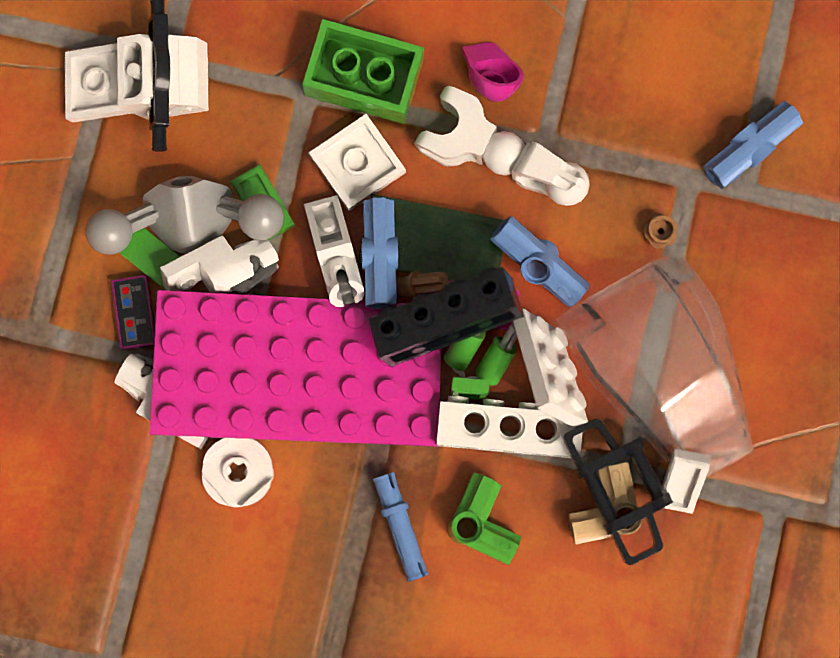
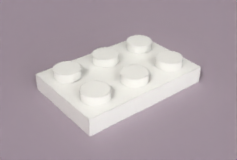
M522 309L525 317L514 320L513 323L537 408L575 428L587 423L588 420L584 410L586 408V400L581 391L578 390L575 380L577 370L567 353L568 340L566 335L560 328L545 322L540 316H535L529 311Z

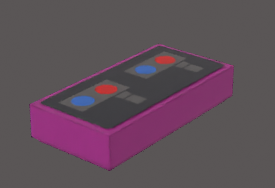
M143 275L111 280L120 349L124 351L154 346L155 323L148 276Z

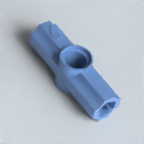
M786 101L778 104L757 123L752 122L730 141V145L703 166L707 177L721 190L728 186L749 167L754 168L776 149V145L803 124L800 113L793 105L788 104Z
M386 198L364 200L362 270H365V305L367 308L384 309L396 306L397 301L396 269H398V238L395 237L394 200Z
M507 217L492 233L490 240L521 266V274L525 280L532 284H542L567 307H573L588 291L590 284L559 258L558 248L548 240L536 238L514 217Z

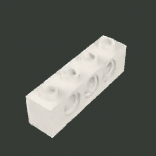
M448 396L447 402L440 401L436 444L438 446L572 458L563 441V436L575 429V427L538 409L536 403L519 402L518 408L504 407L505 401L483 399V405L469 404V398L461 396ZM470 414L481 416L484 421L483 430L479 433H470L464 426V419ZM512 417L518 422L519 432L517 435L509 437L501 432L500 422L503 418ZM546 420L554 426V436L550 440H543L536 434V425L539 421ZM582 433L573 438V443L580 457Z

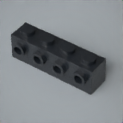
M490 267L479 272L475 278L467 281H453L447 284L444 290L433 294L424 293L412 298L410 303L400 307H386L380 310L377 316L371 317L368 320L379 358L390 367L525 316L512 277L503 267Z

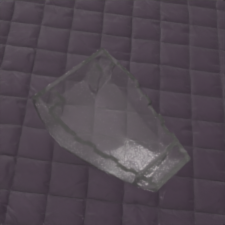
M676 251L648 263L609 285L554 320L557 327L566 335L568 346L589 382L597 390H600L617 411L629 420L636 430L658 450L659 454L668 463H670L675 448L710 455V467L705 478L707 479L754 451L743 392L720 307L702 279Z

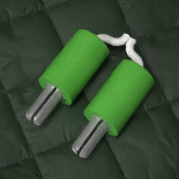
M514 323L510 325L504 337L497 336L494 338L475 370L476 376H469L467 378L490 380L489 385H497L518 351L517 346L514 344L517 339ZM485 332L451 344L443 356L444 361L460 375V378H465L463 370H466L485 338Z

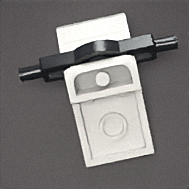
M150 0L151 16L148 19V35L136 34L117 38V43L65 52V119L71 122H79L133 113L149 120V130H152V151L164 152L167 151L166 128L169 126V117L209 111L207 43L197 37L168 35V14H165V0Z

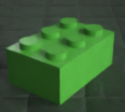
M322 19L302 84L305 96L405 124L424 61V47Z

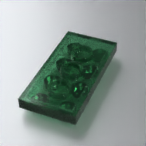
M371 194L370 199L386 198L394 200L395 237L398 238V269H396V272L410 274L413 271H420L423 274L445 272L448 274L449 281H467L477 277L478 273L490 267L500 268L503 251L490 240V237L504 220ZM361 242L360 251H359V256H358V261H357L358 264H361V265H362V242Z

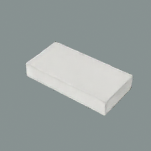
M674 449L662 484L664 492H669L674 502L664 508L693 513L710 467V455Z

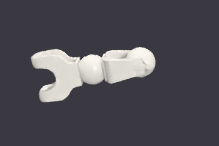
M447 86L443 89L440 99L444 109L459 119L457 127L451 133L445 135L423 131L414 142L420 153L444 166H457L467 161H473L480 165L485 162L487 168L495 174H512V180L516 181L520 187L547 195L560 205L570 206L581 202L587 195L590 187L589 176L577 163L563 161L536 142H527L525 145L523 140L515 133L497 132V126L487 121L484 117L483 107L475 96L452 86Z

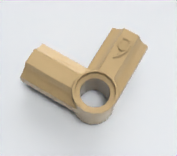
M628 462L607 466L598 470V476L616 512L621 508H626L629 511L638 508ZM598 508L568 514L574 545L611 537V535H607L603 527L606 523ZM643 519L631 524L626 529L619 530V535L636 532L641 527Z

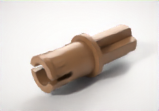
M413 271L409 275L396 277L397 298L410 296L414 298L420 294H433L444 290V287L450 283L448 274L445 272L423 274L420 271Z

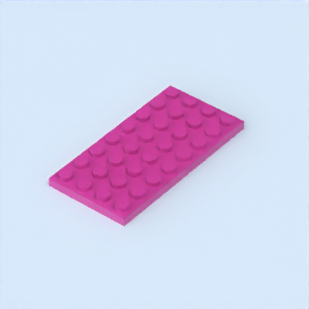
M157 290L150 435L437 447L441 349L390 367L379 358L368 320L371 317L377 316L378 312L382 309L367 308L365 301L354 302L344 305V307H336L331 304L330 299ZM396 303V306L400 307L407 303Z

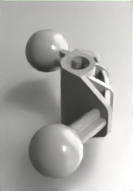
M179 176L162 182L143 196V206L125 214L114 209H103L91 216L86 225V238L90 246L97 252L113 255L120 253L129 245L132 233L149 226L171 250L187 254L220 237L233 219L239 222L240 228L247 236L257 240L269 239L280 231L284 221V213L279 202L269 195L256 194L242 201L232 198L231 189L225 185L194 176Z

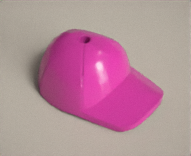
M486 42L462 47V53L469 66V79L475 90L483 97L492 102L504 101L512 96L520 87L524 78L521 68L496 44Z

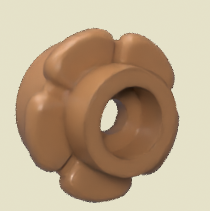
M662 214L652 216L649 219L650 222L644 226L643 230L645 238L649 239V244L659 249L666 245L671 246L674 244L678 237V226L675 220ZM660 228L664 230V234L662 235L658 233V229Z

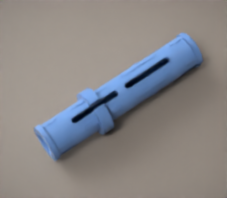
M392 472L373 479L383 507L381 514L382 517L387 519L407 582L428 575L429 573L423 561L407 513L409 506L407 502L403 501L395 473Z

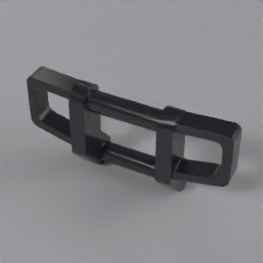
M594 419L564 434L563 441L577 467L575 471L579 479H584L606 523L603 527L607 535H611L624 563L633 565L660 552L663 549V542L653 514L674 501L669 492H664L643 450L646 446L642 438L639 437L619 447L599 419ZM590 428H595L612 451L584 465L573 443V438ZM630 455L652 500L619 517L596 471ZM646 518L653 539V545L634 556H630L618 531Z

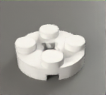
M223 438L210 447L203 460L202 482L204 488L215 501L223 505L237 508L250 506L258 502L266 495L274 478L271 456L254 439ZM232 463L237 465L244 463L247 469L244 471L246 478L241 481L236 478L232 481L229 478L232 472L229 466Z

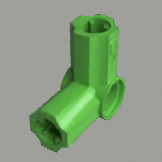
M473 472L457 510L449 521L448 534L454 542L470 547L509 565L518 549L521 536L487 521L502 485L484 475ZM462 518H467L474 524V533L468 539L461 537L457 532V523Z

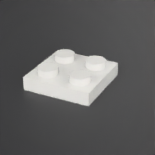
M367 114L309 152L310 157L348 211H351L363 203L364 200H367L406 173L405 167Z

